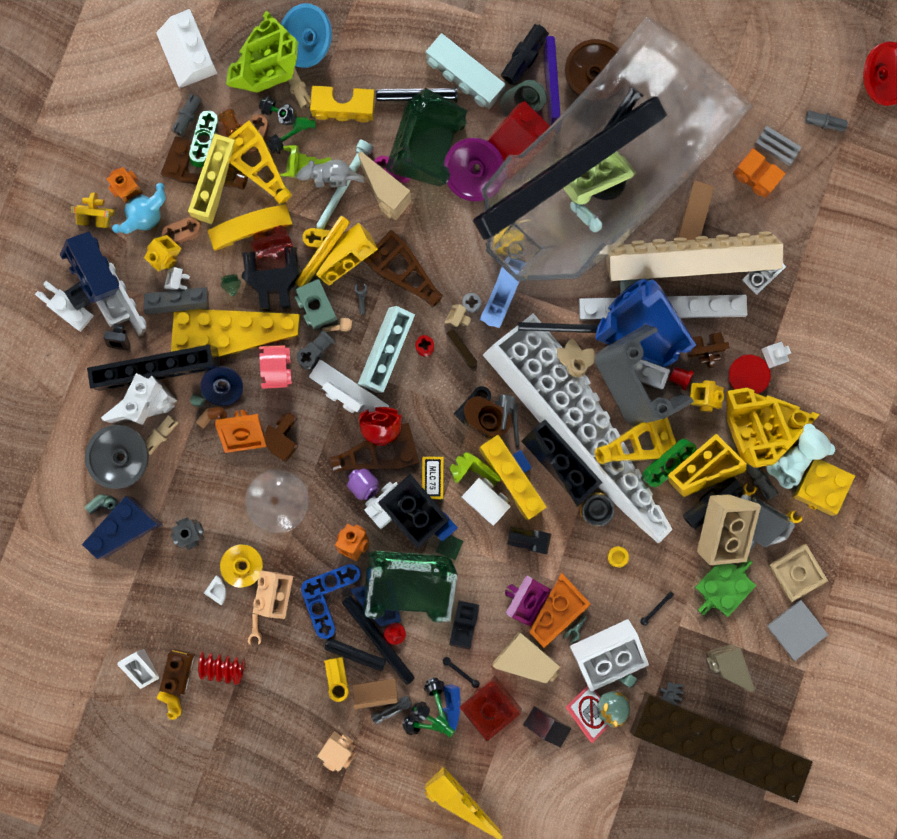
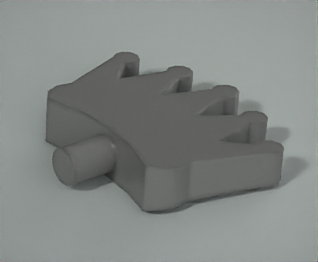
M668 682L666 690L663 688L659 690L664 693L661 698L677 704L673 699L682 701V698L677 694H684L683 691L678 689V687H684V685Z

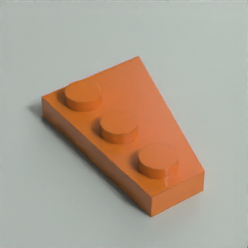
M562 572L530 630L531 635L543 648L549 645L591 605Z

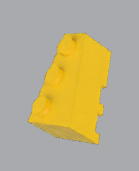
M715 434L668 475L669 483L683 497H686L746 472L747 464Z

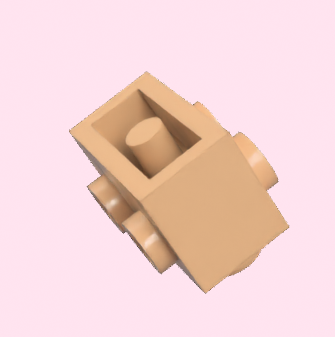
M261 570L253 613L270 618L285 619L293 576Z
M334 731L317 757L324 761L323 765L326 768L339 772L342 767L347 769L353 760L355 745L352 744L353 740L345 734L341 736Z

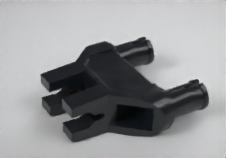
M289 247L284 248L286 263L284 268L263 271L257 270L255 252H249V255L247 252L242 253L244 271L241 274L242 279L258 292L260 309L262 311H271L269 294L279 293L282 309L291 308L289 292L302 273V267L298 265L296 247H291V255Z

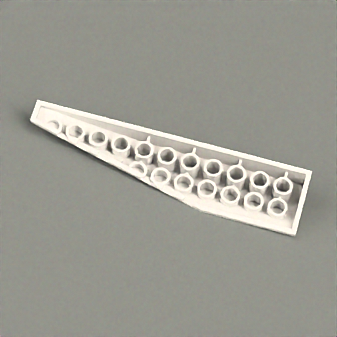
M534 313L523 321L541 323ZM517 325L493 344L483 356L540 423L546 420L603 482L599 488L657 543H660L672 531V528L660 506L654 503L650 488H646L639 468L636 469L632 461H610L599 464L595 458L596 448L609 444L618 438L620 434L616 428L612 427L607 411L604 412L598 402L600 398L590 388L589 384L591 382L584 374L582 377L577 378L569 374L567 367L557 358V348L563 347L550 332L518 331ZM622 442L623 453L630 454L625 443Z

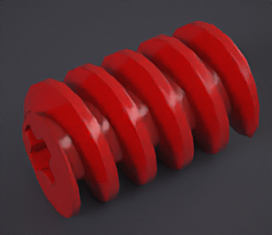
M201 652L198 663V673L201 680L208 676V680L213 681L216 676L217 682H222L225 678L226 684H229L232 679L234 685L240 683L245 670V658L239 664L238 657H235L234 661L230 662V656L227 655L226 659L222 661L221 654H219L216 660H214L213 653H210L208 658H205L204 652Z

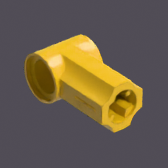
M343 657L325 660L324 662L329 685V696L333 701L341 702L349 695L350 687L347 682ZM340 685L345 689L344 696L338 697L335 695V686Z

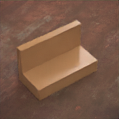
M395 678L352 685L355 700L354 710L398 703Z

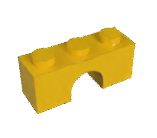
M312 86L310 106L312 117L319 120L336 118L338 121L356 119V121L366 123L369 120L374 121V89L353 88L352 99L347 103L341 104L334 100L333 87Z

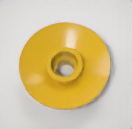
M241 544L229 548L222 556L220 562V571L224 580L230 585L240 588L254 584L259 579L261 570H263L261 555L256 549L248 545ZM245 562L247 565L246 569H240L239 564Z

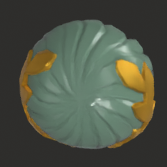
M607 692L600 697L598 703L599 718L603 719L609 727L616 728L624 725L630 715V703L627 697L619 692Z

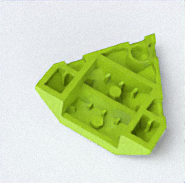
M267 10L262 16L264 20L260 23L259 27L256 26L239 51L241 56L238 61L231 63L229 66L226 80L228 87L258 93L292 79L299 42Z

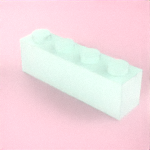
M442 33L426 50V62L433 69H439L448 81H454L459 85L458 88L467 95L469 93L474 97V101L479 106H485L487 109H490L504 93V82Z
M398 306L389 307L358 385L376 393L384 392L415 314Z

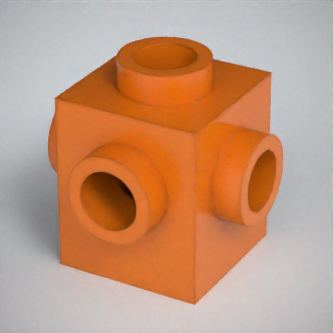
M124 167L113 170L106 179L110 183L108 189L115 197L120 196L125 203L133 196L143 192L136 183L139 179L133 171L127 172Z
M347 524L339 532L335 547L338 553L357 562L361 553L367 550L369 538L366 530L361 526Z

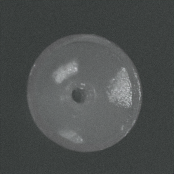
M279 469L269 470L257 476L248 487L245 497L246 511L252 522L260 529L271 533L286 532L295 528L304 519L309 507L308 491L301 479L295 474ZM273 497L279 499L278 504H272L271 500Z

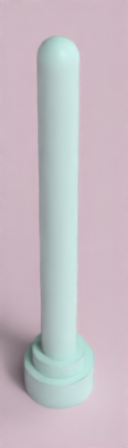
M359 140L356 146L357 154L350 165L351 170L355 173L360 166L358 154L362 152L366 156H370L374 150V147L364 140ZM351 180L347 181V186L337 188L316 225L317 229L325 228Z

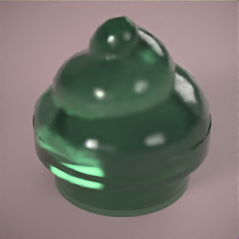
M237 274L221 277V288L230 293L231 296H235L241 286V279L238 278Z

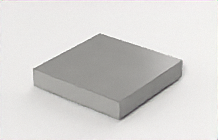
M798 600L767 625V628L794 661L828 635L802 600Z

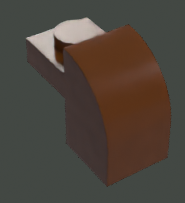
M289 412L287 415L283 414L276 423L278 425L276 429L268 425L265 431L267 448L284 462H287L298 448L296 443L286 437V434L298 420Z

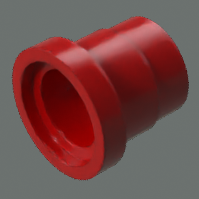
M675 367L669 381L681 386L682 390L686 391L694 371H686Z

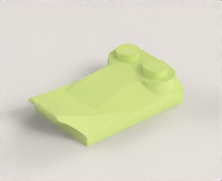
M616 151L564 187V190L573 202L585 204L590 201L592 195L632 178L636 172L626 158Z

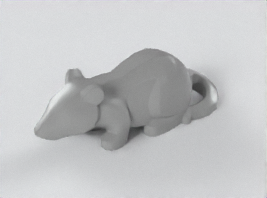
M338 159L316 165L314 161H309V164L295 175L299 180L314 179L315 187L317 188L324 187V182L331 183V187L347 186L348 180L365 182L364 176L355 173L344 161Z

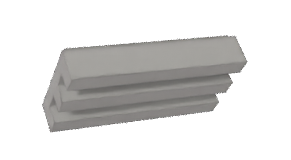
M768 126L764 128L754 144L788 166L792 164L802 148ZM762 139L765 140L766 142L770 143L771 145H773V147H775L776 149L781 150L782 152H784V153H786L787 155H789L790 158L786 157L785 155H783V154H781L780 152L776 151V150L773 149L772 147H770V146H768L767 144L763 143V142H762Z

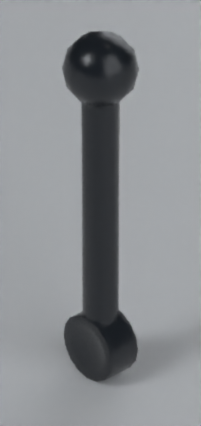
M672 591L646 617L641 618V625H648V620L673 597L674 593Z
M449 657L443 658V664L453 668L468 680L473 688L480 686L478 680H473L451 662Z

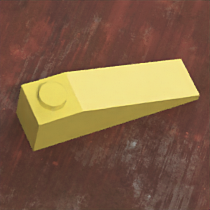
M214 134L188 210L192 218L209 224L213 223L234 148V139Z

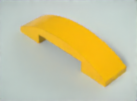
M285 204L238 216L208 230L213 249L216 251L234 245L235 241L271 229L275 231L293 225Z

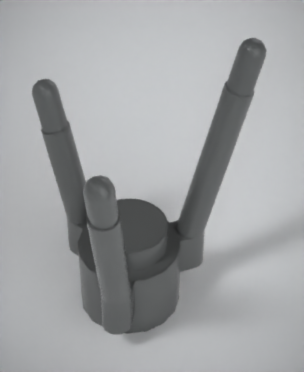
M499 395V401H495V404L504 408L501 429L505 430L507 415L513 412L515 445L519 447L518 404L515 403L516 397Z

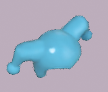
M163 183L156 184L155 188L157 191L150 198L145 195H136L130 198L124 209L127 220L121 225H113V232L128 234L137 229L146 231L156 227L161 217L160 207L166 200Z

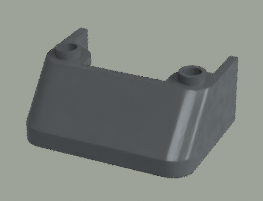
M646 324L598 351L594 358L595 365L624 420L634 426L642 422L649 423L665 419L694 402L691 397L682 393L670 400L659 397L650 401L632 366L643 357V348L640 341L658 331L656 327Z

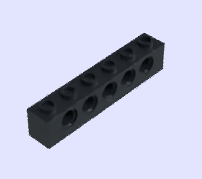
M209 344L88 367L87 372L90 389L103 391L131 385L136 374L147 379L153 376L161 380L219 368L220 359L218 348Z

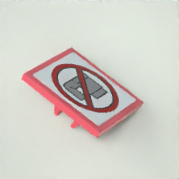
M586 686L566 706V709L589 741L593 743L609 725L599 718V694L596 690L590 692L588 686Z

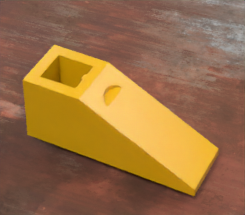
M357 223L341 236L316 275L330 286L378 250L371 234L360 223Z

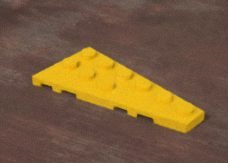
M207 309L176 311L173 314L171 352L210 344L218 348L219 358L242 352L243 350L254 349L265 344L299 336L300 315Z

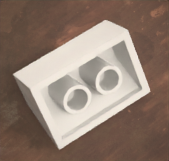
M190 9L171 16L156 32L179 89L218 74Z
M628 619L570 646L590 692L649 665L639 637Z

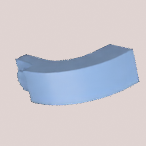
M506 257L480 321L485 322L489 326L500 328L522 277L525 264Z

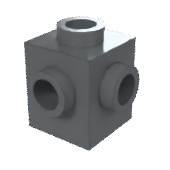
M187 517L177 521V526L172 528V540L176 546L179 545V548L190 550L199 546V541L204 540V529L197 520H189ZM185 529L188 530V532H189V535H188L187 538L185 537V535H184V533H183V531H184Z

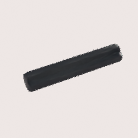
M329 638L325 644V650L375 670L383 671L386 665L385 659Z

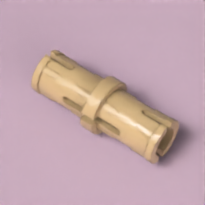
M294 68L292 79L288 80L290 91L295 95L301 109H305L304 105H306V108H309L311 100L305 89L306 85L301 81L296 68Z
M168 414L166 419L157 428L152 430L153 433L145 441L149 455L152 454L162 441L165 442L168 439V434L179 424L171 415Z

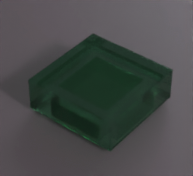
M450 535L443 542L440 541L436 552L456 560L463 540Z

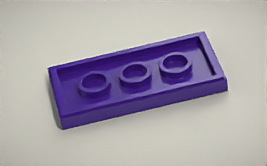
M547 36L543 55L548 124L556 131L561 117L555 37Z

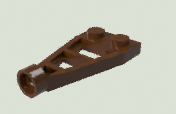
M175 136L160 173L162 176L181 183H198L201 173L187 172L192 141ZM199 149V154H198V157H199V158L202 157V150H201V149ZM229 165L223 187L244 190L248 182V176Z
M390 230L377 243L378 250L363 261L376 274L425 300L433 308L443 298V295L436 290L406 242L394 231ZM397 255H402L408 263V269L403 274H396L388 268V264ZM413 271H416L423 279V283L418 288L413 287L405 280Z
M409 422L402 424L400 434L392 441L395 451L393 459L381 460L377 458L375 454L377 445L366 440L340 455L330 457L334 473L356 469H402L420 464ZM364 449H369L372 461L358 464L355 460V454ZM340 459L345 461L344 466L341 465Z

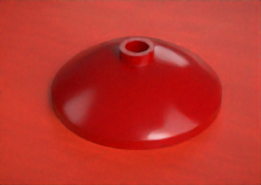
M892 41L876 45L868 54L863 69V82L869 97L875 103L882 106L897 104V43Z

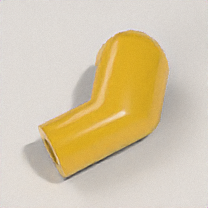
M160 691L157 699L167 704V717L171 720L177 719L182 712L179 698L173 694Z

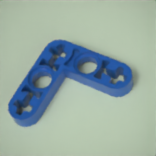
M348 564L308 579L301 586V593L317 635L322 639H329L336 630L324 594L358 581L361 571L355 564ZM349 567L357 571V574L354 575L355 579L351 580L350 577L344 578L345 583L341 584V578L337 571L341 570V575L347 573V568ZM328 575L336 577L337 584L334 587L326 585L325 579ZM321 578V585L325 591L321 592L320 587L314 590L313 595L311 592H306L305 588L308 587V583H311V585L319 584L317 579ZM315 603L323 604V614L316 615L313 612L312 608ZM325 615L328 616V619L324 621L326 626H331L329 635H326L325 632L321 633L322 622L317 623L316 619H320Z

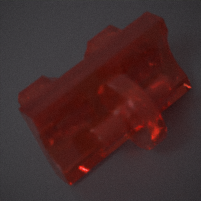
M282 225L274 227L272 230L273 235L267 237L264 232L254 234V241L251 242V245L258 259L273 256L276 261L279 260L278 253L284 252V248L294 247L287 230H284Z

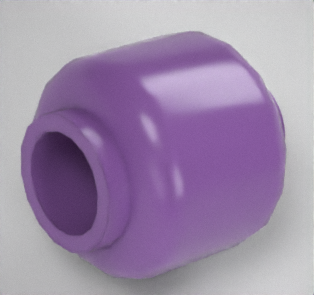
M356 469L348 476L347 487L357 499L369 500L377 494L379 481L368 469Z

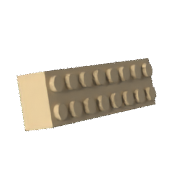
M767 231L751 236L749 233H739L737 237H729V235L722 234L717 235L716 238L709 239L707 236H697L695 240H687V238L680 237L675 238L674 241L667 242L664 239H655L653 243H644V241L638 240L632 241V244L623 245L622 242H613L611 246H605L606 271L610 281L783 269V243L774 234Z

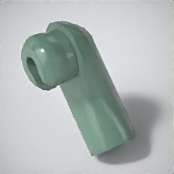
M99 494L85 506V509L90 514H93L100 507L113 510L117 505V500L111 495Z

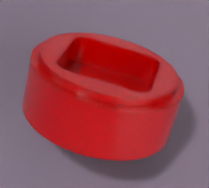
M400 623L389 624L384 632L385 639L393 645L403 642L406 636L404 626Z

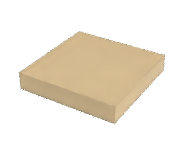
M807 544L801 545L769 564L771 571L790 602L799 599L828 582Z

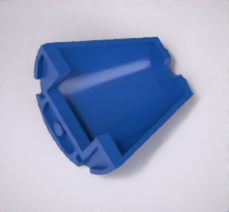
M646 279L637 281L621 292L608 307L610 312L606 319L604 317L601 319L596 332V339L610 345L645 324L656 327L657 332L640 341L643 348L642 359L664 368L671 363H675L679 358V353L690 352L696 346L694 339L662 288L652 279L650 281Z

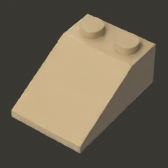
M360 152L358 156L361 168L381 209L380 212L386 218H393L396 221L411 203L410 190L364 153Z

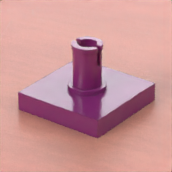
M526 575L520 588L510 584L507 588L512 590L513 593L505 590V596L513 599L505 614L531 627L552 589Z

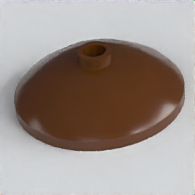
M590 39L581 42L572 49L565 63V77L568 85L577 95L588 100L599 101L612 97L621 89L627 76V63L622 52L614 44L601 39ZM591 73H596L598 77L593 78Z

